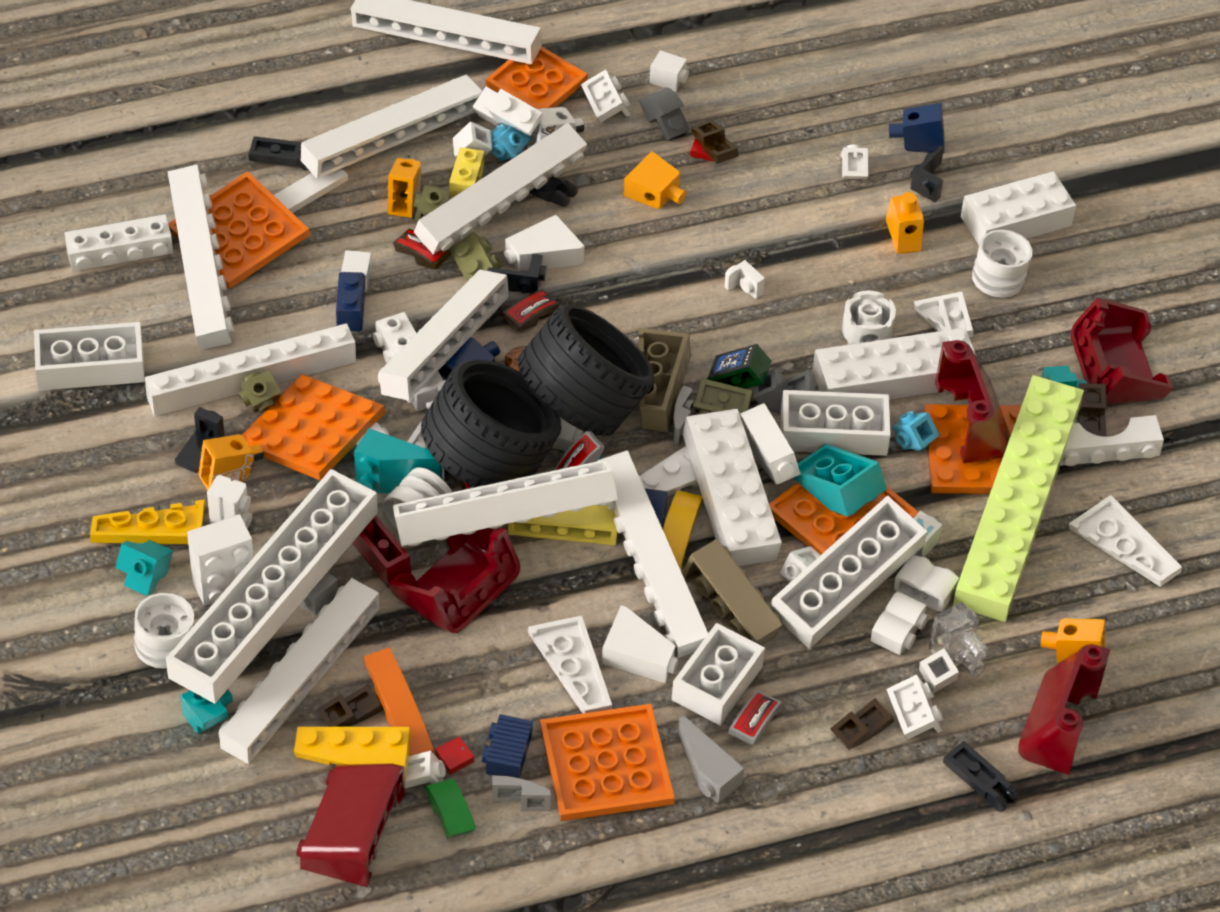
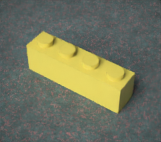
M606 505L587 506L580 511L569 510L559 512L552 517L541 516L531 518L524 523H508V535L616 545L618 531L614 523V518L616 517L613 509L608 510Z

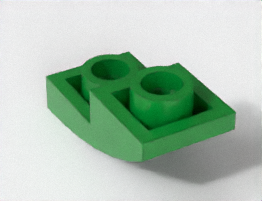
M453 778L425 787L434 814H439L447 839L473 832L476 829L468 805Z

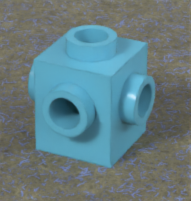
M500 124L491 131V151L500 162L513 159L523 152L522 148L531 138L528 134L512 126Z
M907 412L899 417L900 421L892 426L896 435V441L903 450L914 449L915 451H920L940 436L929 412Z

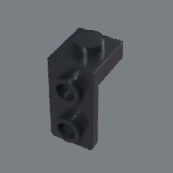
M941 145L934 151H929L924 161L920 165H916L910 174V178H912L910 189L933 202H936L941 197L943 179L932 174L942 162L944 147Z
M532 254L529 272L491 267L488 268V271L507 275L508 291L531 294L539 290L540 281H545L547 266L542 265L543 255Z
M201 407L194 413L195 433L175 458L176 465L194 473L199 472L203 440L225 437L223 416L215 411H209Z

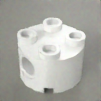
M867 290L853 294V298L846 301L842 332L848 345L892 338L896 308L890 298L888 301L884 298V294Z

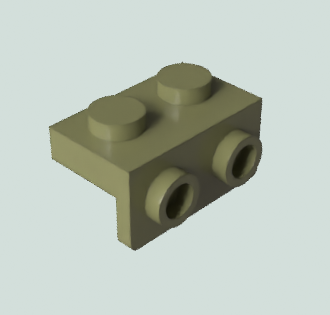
M472 232L449 249L466 282L479 270L488 271L489 267L499 269L503 267L499 259L494 254H491L490 251L493 247L485 237L480 238L475 232Z
M702 378L696 401L693 402L692 407L698 411L697 415L738 409L740 414L749 410L753 391Z

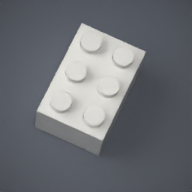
M240 514L187 532L192 581L204 606L213 604L254 558L252 538Z
M716 623L674 679L672 701L721 726L762 669L765 647Z

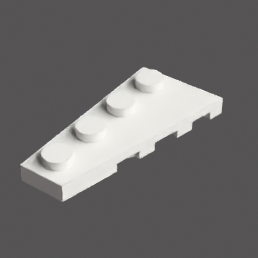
M686 446L639 476L644 488L668 491V497L684 487L698 486Z
M1112 495L1069 523L1071 531L1160 587L1182 571V566Z
M582 616L528 627L529 636L582 714L612 709V702Z

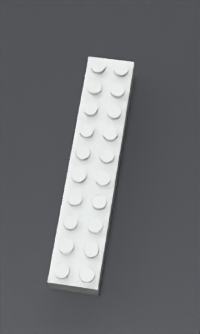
M330 469L166 657L168 678L215 704L378 513L377 492Z

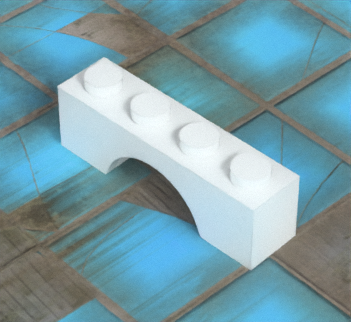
M1157 416L1132 417L1128 427L1122 433L1110 437L1094 435L1086 431L1079 423H1075L1060 466H1074L1085 463L1097 464L1107 461H1125L1128 459L1160 456L1164 439Z

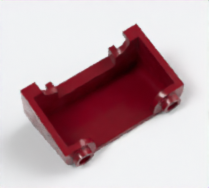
M1097 297L1077 319L1071 330V340L1084 380L1089 384H1106L1107 405L1165 398L1173 390L1171 380L1164 373H1158L1153 377L1141 343L1151 332V323L1147 310Z
M961 340L942 342L935 380L938 393L947 390L953 394L954 401L967 399L969 403L967 408L969 426L965 445L961 446L960 449L963 463L1003 458L1011 435L989 376L969 344Z
M485 528L477 530L472 534L465 535L461 533L449 536L446 540L450 550L417 581L410 573H399L388 583L392 593L397 599L442 630L453 634L459 633L519 575L520 561L505 528Z
M1093 644L1085 645L1046 671L1019 741L1018 752L1023 759L1069 775L1082 731L1083 719L1078 712L1065 708L1067 701L1079 705L1082 698L1088 695L1097 699L1110 649Z
M393 763L337 764L335 769L331 768L328 772L326 785L328 786L305 840L301 839L298 844L296 856L300 857V869L368 887L372 877V872H369V865L377 856L376 847L392 807L396 808L397 803L401 804L405 794V768Z

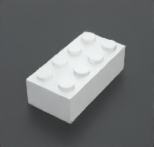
M1053 171L964 196L961 218L979 245L983 236L994 230L1013 231L1027 239L1070 227L1073 223L1076 204Z
M140 322L34 330L35 371L39 391L145 382Z
M783 390L781 432L793 452H815L825 444L854 454L887 456L890 441L889 394Z

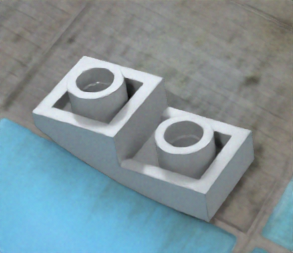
M687 386L682 387L675 404L673 420V443L675 445H679L682 441L686 417L691 416L693 411V389Z

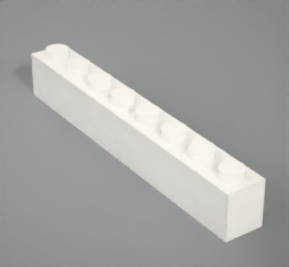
M355 0L351 7L353 27L527 64L533 63L542 47L540 27L411 0Z
M467 75L453 79L302 142L301 161L318 179L475 113L473 105L481 95L482 90Z
M569 123L563 125L421 218L416 225L414 233L432 254L439 250L446 251L454 244V240L459 237L462 239L467 237L474 227L485 225L495 213L501 214L505 212L513 201L517 200L519 202L523 200L530 190L541 188L548 181V178L551 176L557 177L564 172L569 164L575 165L580 162L584 157L583 152L587 143Z
M198 165L168 171L197 341L201 350L232 343L230 333L234 332L232 318L227 317V311H231L228 297L223 294V291L227 290L224 275H220L219 270L223 269V263L220 254L216 255V249H220L217 235L212 233V229L216 228L213 214H209L208 210L212 208V202L209 193H205V189L209 188L206 174L200 173Z
M479 270L418 333L381 368L378 374L381 394L410 401L508 299L507 275Z
M346 323L145 377L147 399L155 417L237 395L242 392L241 383L245 382L243 379L253 372L261 374L270 369L278 384L296 379L301 374L308 376L356 363L355 340Z
M627 450L598 460L609 459L618 500L611 501L606 506L608 510L613 509L616 516L614 518L615 527L618 533L623 532L626 539L624 547L628 556L634 557L636 562L634 570L639 580L643 579L646 585L644 587L646 599L649 603L653 602L656 611H654L656 622L659 627H664L666 631L664 637L675 645L677 658L692 654L700 646L708 632L630 454Z
M609 459L395 504L393 509L401 546H417L424 541L433 539L444 540L452 535L461 533L465 535L472 534L477 530L485 528L496 529L508 523H524L531 518L541 516L552 517L559 512L569 510L580 511L587 506H603L611 503V501L618 500L613 470Z
M353 578L345 586H341L331 603L323 606L319 617L313 624L309 623L306 626L301 638L289 646L282 660L274 663L264 681H259L256 684L252 695L246 701L244 700L239 704L234 716L221 725L219 729L221 749L249 764L379 611V592Z

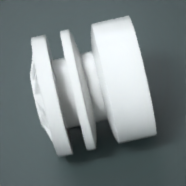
M994 230L985 234L980 241L972 271V280L975 286L993 297L1005 298L1018 294L1024 286L1027 270L1032 258V247L1029 241L1022 235L1009 230Z
M414 468L402 480L400 486H397L384 499L382 509L391 525L398 530L393 505L452 493V490L437 474L428 469Z
M172 593L150 595L140 602L135 610L134 648L137 656L145 664L155 668L167 669L166 657L194 626V611L191 604L183 597Z

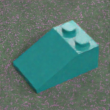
M368 428L354 451L356 482L377 493H391L397 486H400L402 480L414 468L428 469L442 479V466L434 459L428 449Z
M825 444L797 463L800 475L793 477L795 481L828 509L847 517L855 514L858 509L868 502L875 500L878 495L887 490L879 462Z

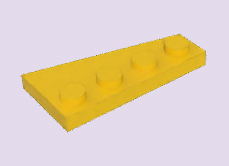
M205 499L195 501V505L182 507V503L170 504V509L155 511L154 507L143 508V511L137 514H130L129 511L93 516L90 541L91 543H123L125 541L145 543L151 540L158 544H188L187 532L203 527Z
M297 727L294 753L296 758L331 765L332 763H393L401 765L405 768L406 783L412 732L410 727Z

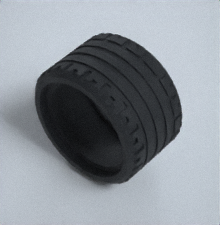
M577 305L559 306L518 357L520 374L536 397L569 424L584 432L591 431L597 436L612 435L654 385L653 369L640 349L607 320Z
M489 360L464 361L455 366L421 423L422 437L434 459L450 474L473 487L535 475L559 437L562 428L560 417L536 397L523 380L519 371Z

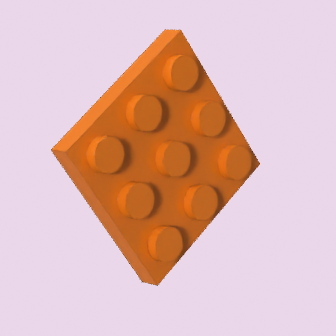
M541 47L532 64L508 60L485 79V86L497 93L502 89L535 109L556 108L580 88L582 83L588 80V74Z

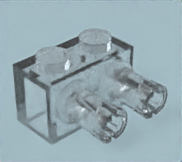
M963 602L935 615L929 649L933 654L944 648L953 663L960 661L972 677H977L984 672L986 665L981 660L989 653V648L976 634L979 621L975 612L971 609L969 610Z

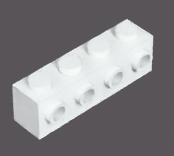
M166 214L64 232L72 272L173 254L172 238Z
M405 312L376 321V332L373 333V338L376 346L382 348L384 360L387 364L417 333ZM437 371L410 401L407 400L408 403L412 402L416 411L426 409V403L433 401L439 393L437 385L443 381L439 372Z

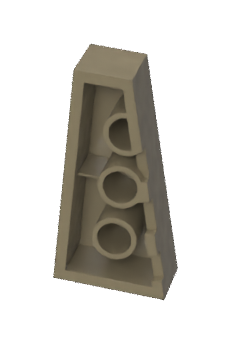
M639 328V349L649 361L654 373V385L640 401L642 429L668 432L675 404L691 358L690 336L687 333Z
M718 539L690 555L682 572L686 584L691 582L697 588L694 590V593L700 600L706 598L711 603L712 612L717 618H725L728 621V629L761 646L777 636L782 627L779 615L769 608L764 601L762 593L753 587L748 580L746 572L743 568L737 566L726 546H722Z

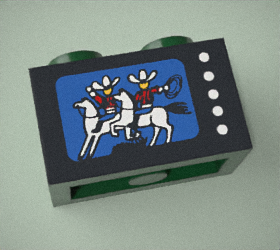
M758 344L715 356L708 380L744 389L764 384L772 360Z

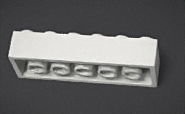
M966 328L816 349L813 373L820 392L889 394V400L938 392L935 380L942 342L961 340L969 344L974 353L975 351Z
M738 409L687 416L683 438L715 539H718L722 546L724 545L728 548L737 566L777 560L782 542Z
M886 496L772 599L771 610H774L779 615L781 623L806 647L812 648L924 546L928 531L889 496Z

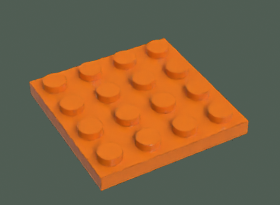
M248 171L210 195L212 208L208 210L209 214H213L216 228L212 229V233L217 235L220 249H216V255L220 254L223 263V269L219 270L220 275H224L226 286L229 289L310 236L309 228ZM175 218L168 225L170 232L179 240Z
M301 374L274 402L275 405L270 406L242 436L249 446L256 444L261 446L264 454L263 458L321 481L330 469H333L356 445V442L366 433L368 428H371L386 412L382 404Z
M925 404L924 413L929 412L940 435L927 446L931 493L990 494L1003 458L963 463L960 456L961 446L965 445L969 426L967 418V408L969 405ZM1000 405L1010 435L1022 405Z
M798 482L769 503L773 518L807 547L811 546L820 555L886 496H889L912 518L919 513L887 486V490L878 495L875 500L868 502L858 509L855 514L848 517L828 509Z
M652 704L540 720V731L560 821L674 805L675 797Z

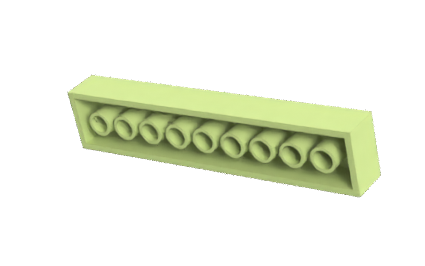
M1032 375L957 584L953 602L954 607L1006 622L1074 427L1084 390Z

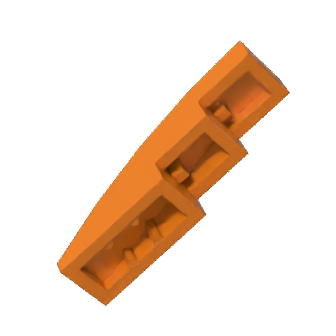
M390 647L363 656L364 665L374 683L375 692L385 710L389 726L410 727L411 729L409 756L427 751L434 753V748L422 717Z

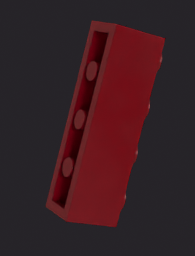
M375 515L352 544L389 588L388 583L399 573L407 572L411 574L410 555L378 516Z

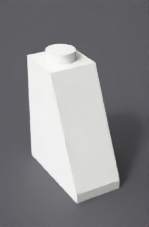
M554 215L506 238L504 256L509 264H513L518 271L522 272L529 271L532 254L543 255L542 265L547 266V269L577 266L584 263L585 246L560 218Z
M763 403L740 413L753 457L777 485L800 475L795 454L767 406Z
M622 605L620 606L603 646L602 664L666 683L669 673L674 674L678 664V658L675 657V645L630 609Z

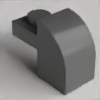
M664 87L638 99L648 122L657 119L666 141L690 130L680 109L684 105L672 89Z
M776 368L768 371L764 384L754 386V399L760 404L764 403L769 411L781 413L783 390L815 391V375L810 370H806L786 379Z

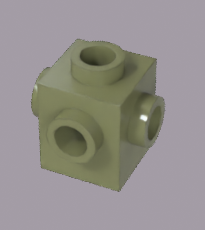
M424 185L423 192H417L413 207L417 208L414 222L418 223L421 218L446 203L449 192L438 186Z
M270 369L261 374L253 372L243 379L245 382L241 383L242 392L239 393L245 407L250 405L253 412L258 409L260 412L267 410L270 406L275 405L274 401L282 395Z

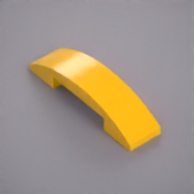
M677 490L672 500L663 532L680 570H682L685 552L703 498L701 495Z

